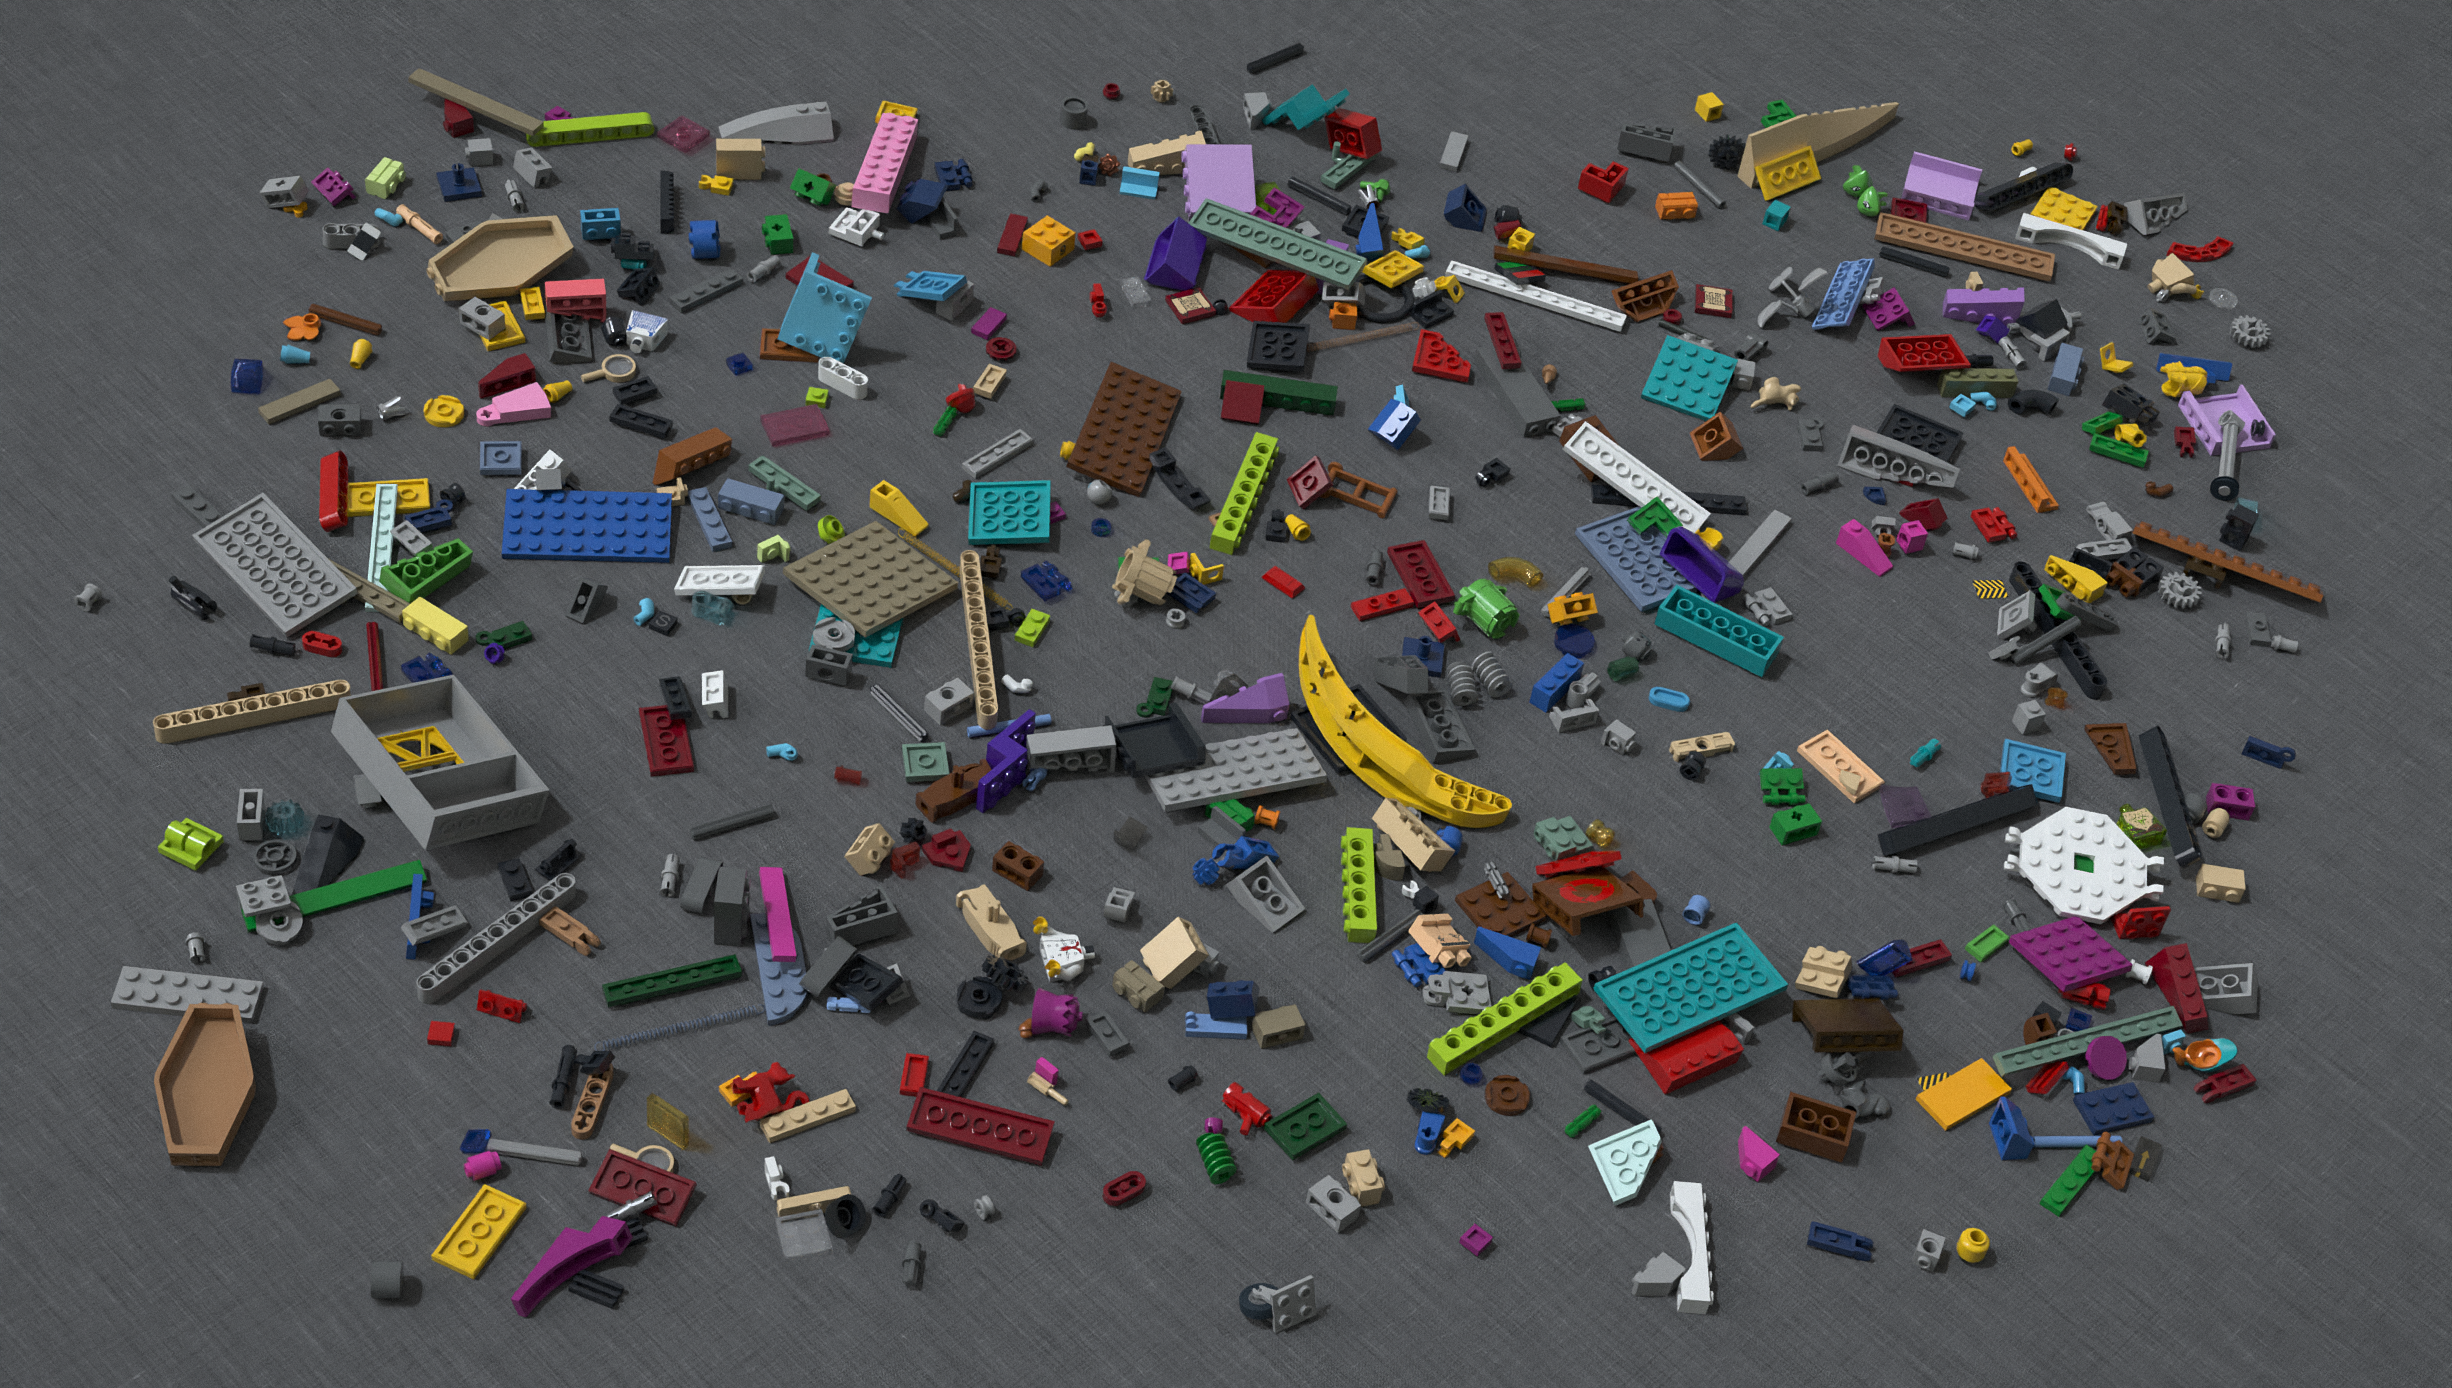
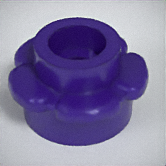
M491 643L486 647L484 656L492 664L500 663L504 659L503 654L505 650L502 645Z

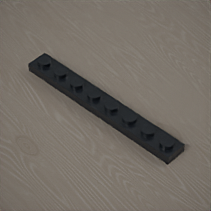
M1592 484L1591 498L1594 504L1639 507L1613 486ZM1681 491L1710 513L1746 515L1745 496Z

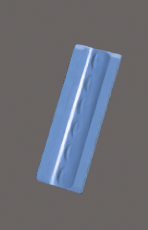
M1874 258L1851 262L1844 261L1839 264L1812 325L1813 330H1820L1828 326L1843 327L1850 325L1874 270Z

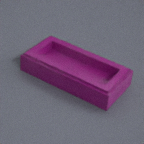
M990 307L971 328V333L988 340L1007 319V314Z

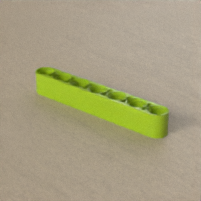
M639 112L543 121L544 127L534 136L525 134L530 146L540 147L647 137L653 134L654 126L649 113Z

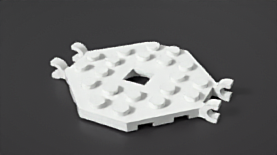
M2065 807L2023 833L2018 828L2010 826L2009 833L2005 836L2006 843L2020 844V858L2009 854L2007 861L2004 862V870L2016 871L2024 878L2027 877L2033 883V888L2038 894L2054 906L2053 910L2059 916L2067 918L2078 917L2083 921L2102 924L2114 914L2117 915L2128 908L2135 901H2139L2144 897L2158 901L2159 894H2163V885L2154 884L2147 886V870L2159 873L2160 866L2163 867L2164 857L2155 856L2147 858L2108 815ZM2074 856L2089 857L2094 862L2093 873L2075 870Z

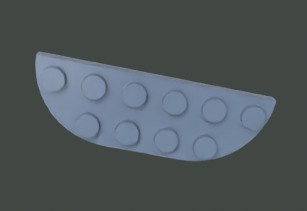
M765 913L750 914L768 1026L776 1025L792 1018L794 1013L800 1007H803L807 998L808 991L799 985L806 974L802 946L798 934L792 928L796 961L773 962Z

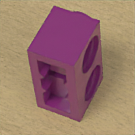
M2212 783L2206 795L2208 815L2212 810L2221 808L2228 812L2229 818L2249 821L2255 809L2253 789Z

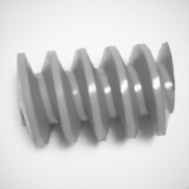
M1492 652L1482 653L1474 660L1472 669L1490 696L1501 697L1511 689L1512 683L1509 682V676L1506 675L1505 670L1502 669Z
M1459 661L1452 663L1447 669L1453 704L1456 706L1473 704L1478 699V694L1476 693L1477 689L1475 687L1472 667Z

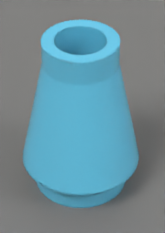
M289 344L287 346L282 345L280 361L285 362V364H309L311 352Z

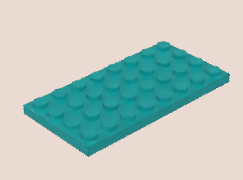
M1736 922L1597 982L1594 985V990L1642 1051L1647 1053L1787 990L1789 984Z

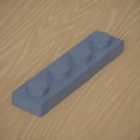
M707 488L688 491L687 499L712 552L731 548L732 540Z

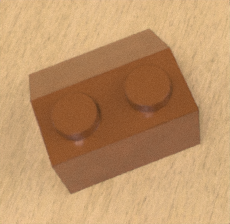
M1721 412L1690 432L1697 453L1702 461L1729 459L1743 449L1733 423Z

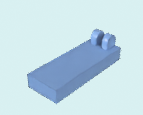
M1192 1011L1187 1012L1185 1015V1037L1246 1039L1247 1037L1246 1017L1211 1019L1210 1014H1195Z

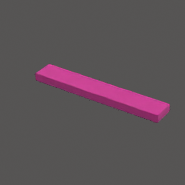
M760 867L759 876L773 962H795L796 950L783 870L779 867Z

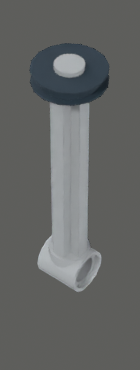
M2232 410L2224 412L2218 420V424L2223 430L2219 477L2215 478L2210 485L2212 496L2223 501L2231 500L2238 496L2240 488L2237 480L2233 478L2237 435L2243 430L2245 422Z

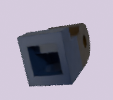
M1084 154L1080 170V184L1096 185L1098 155Z

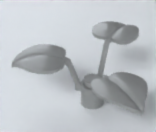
M1791 267L1786 268L1780 276H1777L1772 281L1769 289L1773 291L1783 284L1794 296V306L1781 300L1772 302L1759 314V326L1763 329L1765 322L1781 305L1792 309L1795 313L1799 312L1803 317H1807L1815 307L1809 302L1810 299L1807 297L1804 289L1819 278L1827 275L1828 272L1821 268H1816L1802 281V285L1798 288V291L1803 295L1802 297L1801 295L1797 296L1785 282L1793 273Z

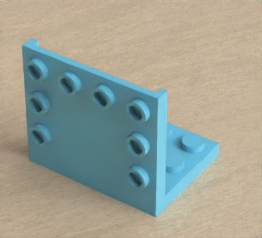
M812 252L785 315L777 339L821 358L831 357L844 364L872 297L818 275L817 272L821 264L817 262L819 255Z

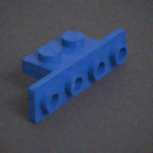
M2160 353L2156 370L2161 372L2160 369L2165 364L2177 363L2179 361L2183 367H2201L2208 373L2206 378V385H2208L2209 383H2215L2216 380L2228 381L2232 363Z

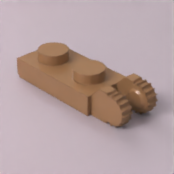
M556 906L539 919V925L570 946L575 947L579 953L585 956L591 953V949L582 939H585L588 944L596 948L601 944L600 939L589 931V928Z

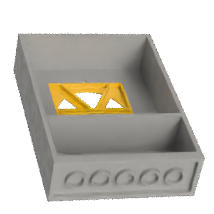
M454 675L339 698L331 733L425 850L540 822L549 794L548 787ZM405 741H421V757L397 744ZM430 744L439 747L445 752L430 756ZM389 753H393L407 761L396 763ZM450 761H455L456 765L429 770L412 775H406L404 773L406 771L446 763Z

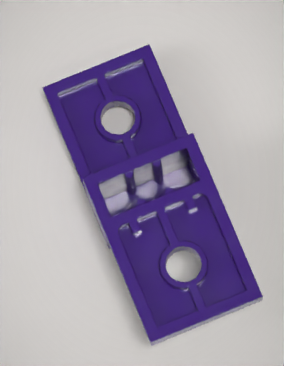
M1030 709L987 743L986 760L991 771L978 782L976 809L981 813H984L989 808H993L999 799L1007 796L1011 789L1017 784L1020 785L1026 778L1027 735L1034 734L1036 726V713Z

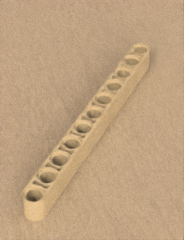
M966 550L960 556V580L977 721L981 728L990 730L995 728L997 724L998 704L979 555L973 550Z

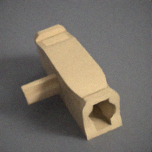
M985 884L975 889L960 891L957 894L956 906L963 908L966 922L990 953L998 958L1001 956L1010 961L1026 953V941L1020 939L1015 924L1001 907L1000 901L995 899Z

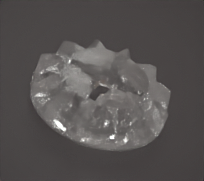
M2223 288L2211 290L2208 297L2211 304H2214L2216 308L2220 307L2222 310L2225 308L2227 310L2235 308L2238 302L2237 296L2233 292Z

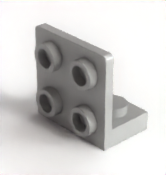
M282 875L236 886L240 910L243 909L245 917L291 907Z

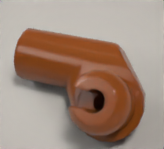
M1028 1018L1019 1026L1021 1038L1032 1037V1018Z

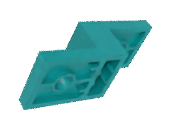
M1312 84L1274 109L1262 119V122L1265 126L1270 122L1275 124L1282 119L1281 115L1283 118L1288 115L1298 130L1302 127L1307 129L1315 123L1313 120L1316 122L1320 121L1325 117V113L1328 116L1336 110L1335 106L1339 107L1345 103L1346 100L1344 98L1350 93L1345 88L1324 101Z

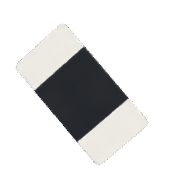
M365 223L347 251L358 259L363 260L381 232Z

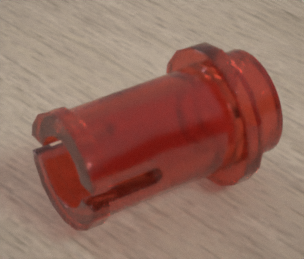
M843 765L841 767L837 766L834 774V779H837L838 782L842 780L858 785L862 777V771L844 768Z

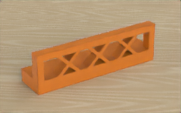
M2015 446L2008 447L2003 462L2036 512L2057 510L2058 503L2026 455L2020 454Z

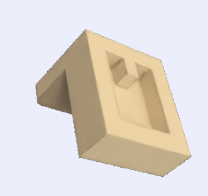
M681 477L676 478L677 486L656 488L657 493H672V506L685 505V496H688L687 485L682 483Z

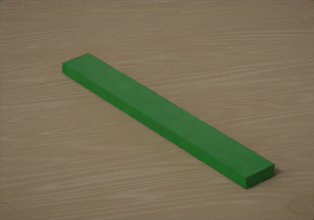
M416 860L291 895L289 899L299 907L302 917L412 887L413 874H423L422 883H426L427 878L421 861ZM241 909L248 933L256 931V915L245 917L243 909ZM274 918L273 921L275 922V925L284 923V918Z

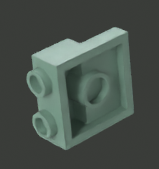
M1571 816L1560 820L1551 817L1536 823L1533 833L1537 842H1540L1546 854L1553 861L1592 851V843Z

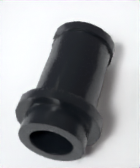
M1192 1065L1184 1066L1182 1071L1168 1079V1084L1172 1090L1177 1091L1187 1083L1196 1081L1198 1073Z

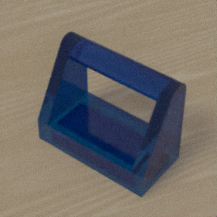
M1900 939L1893 940L1857 960V964L1869 975L1885 976L1913 959L1908 943Z

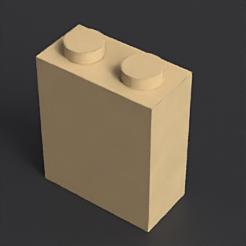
M716 139L717 176L738 180H761V172H765V161H762V158H765V146H761V139Z
M1177 917L1140 950L1144 957L1143 962L1151 970L1152 977L1169 989L1174 987L1209 956L1192 923L1180 917Z

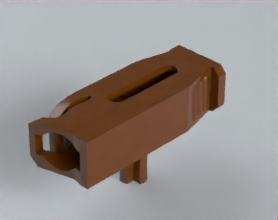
M981 759L979 764L973 763L964 767L954 765L952 773L935 781L923 793L919 792L916 794L915 804L917 808L932 823L937 821L938 818L951 815L976 802L978 782L991 771L987 760Z

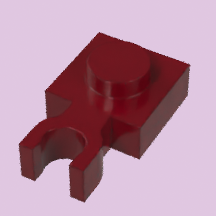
M2176 426L2174 429L2175 446H2181L2180 457H2183L2185 451H2187L2189 457L2192 458L2194 455L2193 447L2196 444L2194 427Z

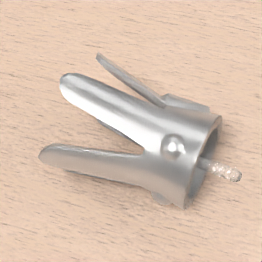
M395 396L388 402L377 405L378 413L374 415L379 414L382 420L392 418V416L405 415L403 413L396 414L405 411V407H400L399 405L392 406L400 400V397Z

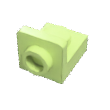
M776 535L758 544L757 558L763 563L779 555L787 562L789 561L791 551L790 545L779 535Z

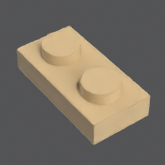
M989 364L973 387L975 393L991 399L1006 377L1007 370Z

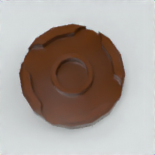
M1499 1075L1486 1085L1484 1097L1486 1104L1494 1112L1500 1115L1514 1116L1524 1112L1530 1100V1091L1525 1083L1520 1082L1519 1078L1510 1075Z

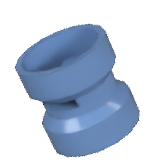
M1701 895L1692 896L1682 914L1685 921L1692 925H1700L1711 907L1708 899Z

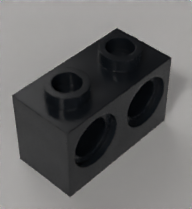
M2240 504L2234 510L2230 509L2225 518L2228 522H2225L2220 529L2222 535L2219 541L2241 551L2250 537L2259 514Z

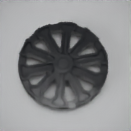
M1415 1088L1410 1090L1407 1095V1102L1411 1106L1425 1112L1444 1113L1449 1108V1099L1439 1092L1433 1093V1090Z

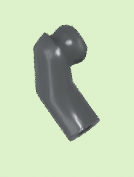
M1043 179L1037 180L1030 188L1033 202H1039L1041 200L1040 190L1046 191L1045 188H1048V183Z

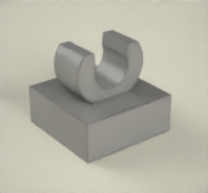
M1876 516L1872 520L1871 527L1876 529L1875 536L1878 537L1880 535V530L1891 534L1896 518Z

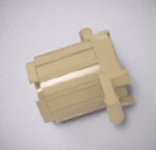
M1149 540L1139 543L1138 548L1132 546V550L1128 548L1124 554L1126 557L1118 571L1116 582L1112 585L1113 589L1120 591L1119 598L1117 599L1120 605L1130 600L1131 593L1153 604L1163 605L1165 600L1162 597L1167 592L1171 593L1177 579L1173 574H1176V571L1146 556L1151 545Z

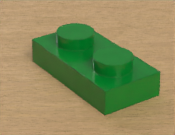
M2106 412L2082 423V430L2092 435L2094 433L2101 434L2103 431L2113 429L2116 425L2123 423V417L2112 412Z

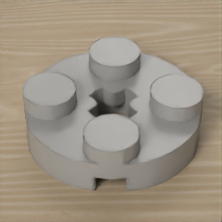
M833 617L819 621L813 631V642L815 645L842 652L854 646L855 629L851 623L842 619V622L835 621L836 618Z
M290 901L291 907L256 915V931L265 941L272 944L287 945L299 935L303 926V919L299 907L294 902ZM283 917L285 924L276 926L273 919Z

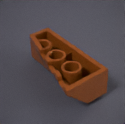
M715 427L659 450L652 483L657 485L729 456L733 439Z

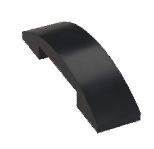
M1166 447L1149 454L1159 477L1179 501L1191 509H1196L1210 503L1211 500L1200 487L1194 488L1177 468V460Z

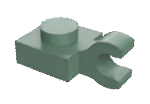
M1585 1006L1571 1013L1572 1021L1583 1029L1590 1027L1597 1034L1606 1031V1028L1601 1025L1605 1018L1593 1007Z

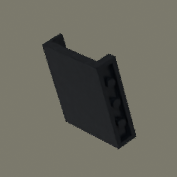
M1177 702L1169 704V715L1114 725L1109 716H1105V725L1103 726H1112L1117 757L1119 760H1122L1125 770L1129 771L1132 778L1205 764L1206 746Z

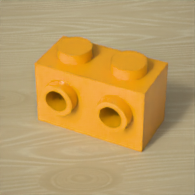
M1583 592L1571 594V598H1566V595L1554 598L1555 602L1547 604L1552 624L1560 622V626L1572 623L1573 619H1577V622L1589 620L1588 616L1598 613L1593 593L1583 595Z

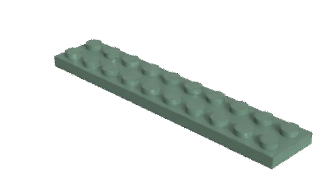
M1207 198L1189 221L1191 226L1205 236L1347 290L1351 288L1367 264V258Z

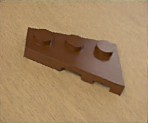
M2126 723L2085 725V732L2114 775L2136 774V764Z

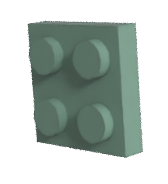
M945 742L902 744L906 782L937 781L949 775Z

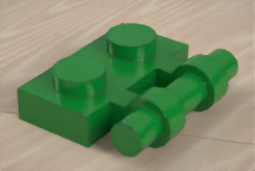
M1762 768L1759 771L1761 791H1769L1770 794L1763 795V803H1771V805H1779V803H1789V805L1805 803V795H1797L1796 791L1804 789L1802 768ZM1778 791H1787L1788 795H1779Z

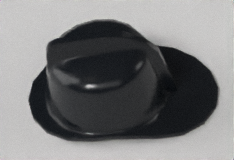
M851 1194L843 1195L827 1206L825 1220L830 1232L835 1237L844 1239L864 1226L866 1211L858 1197Z

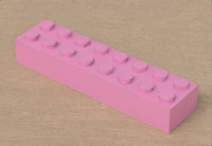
M882 113L853 187L852 207L889 213L917 139L918 119L910 116H898L893 113Z

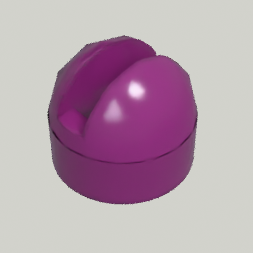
M1214 1117L1207 1118L1204 1126L1205 1132L1221 1134L1223 1120Z

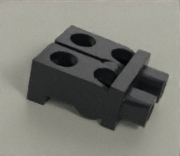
M2124 383L2111 389L2102 404L2107 409L2111 407L2118 409L2124 417L2130 418L2129 422L2133 424L2140 422L2145 426L2150 421L2154 422L2160 413L2152 407L2155 402L2147 400Z

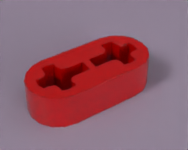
M316 631L306 632L302 636V645L305 651L327 657H337L342 653V642L336 636Z

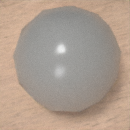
M1095 480L1089 484L1087 496L1091 502L1101 505L1110 500L1112 489L1102 480Z

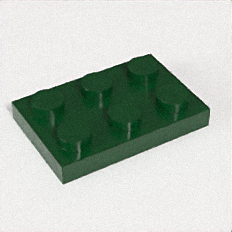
M1318 1092L1266 1122L1264 1129L1293 1161L1347 1128V1123Z

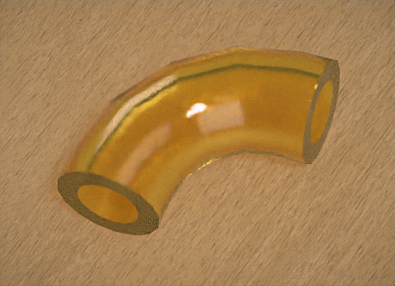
M1503 557L1493 560L1488 564L1489 573L1495 580L1504 577H1516L1524 581L1529 587H1533L1543 578V573L1530 561L1519 557Z

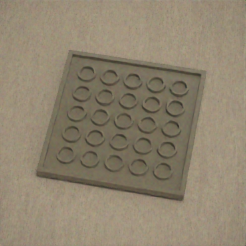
M877 521L783 568V575L840 619L851 623L854 629L865 638L958 589V582Z

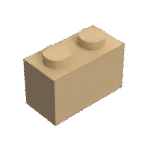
M2202 864L2196 875L2197 896L2239 903L2246 890L2244 870Z

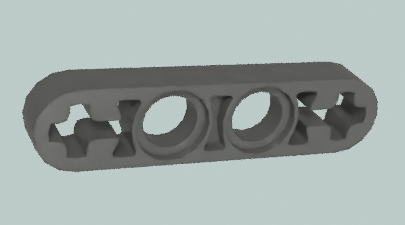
M2064 592L2056 600L2057 604L2064 611L2107 631H2112L2118 624L2116 618L2110 613Z

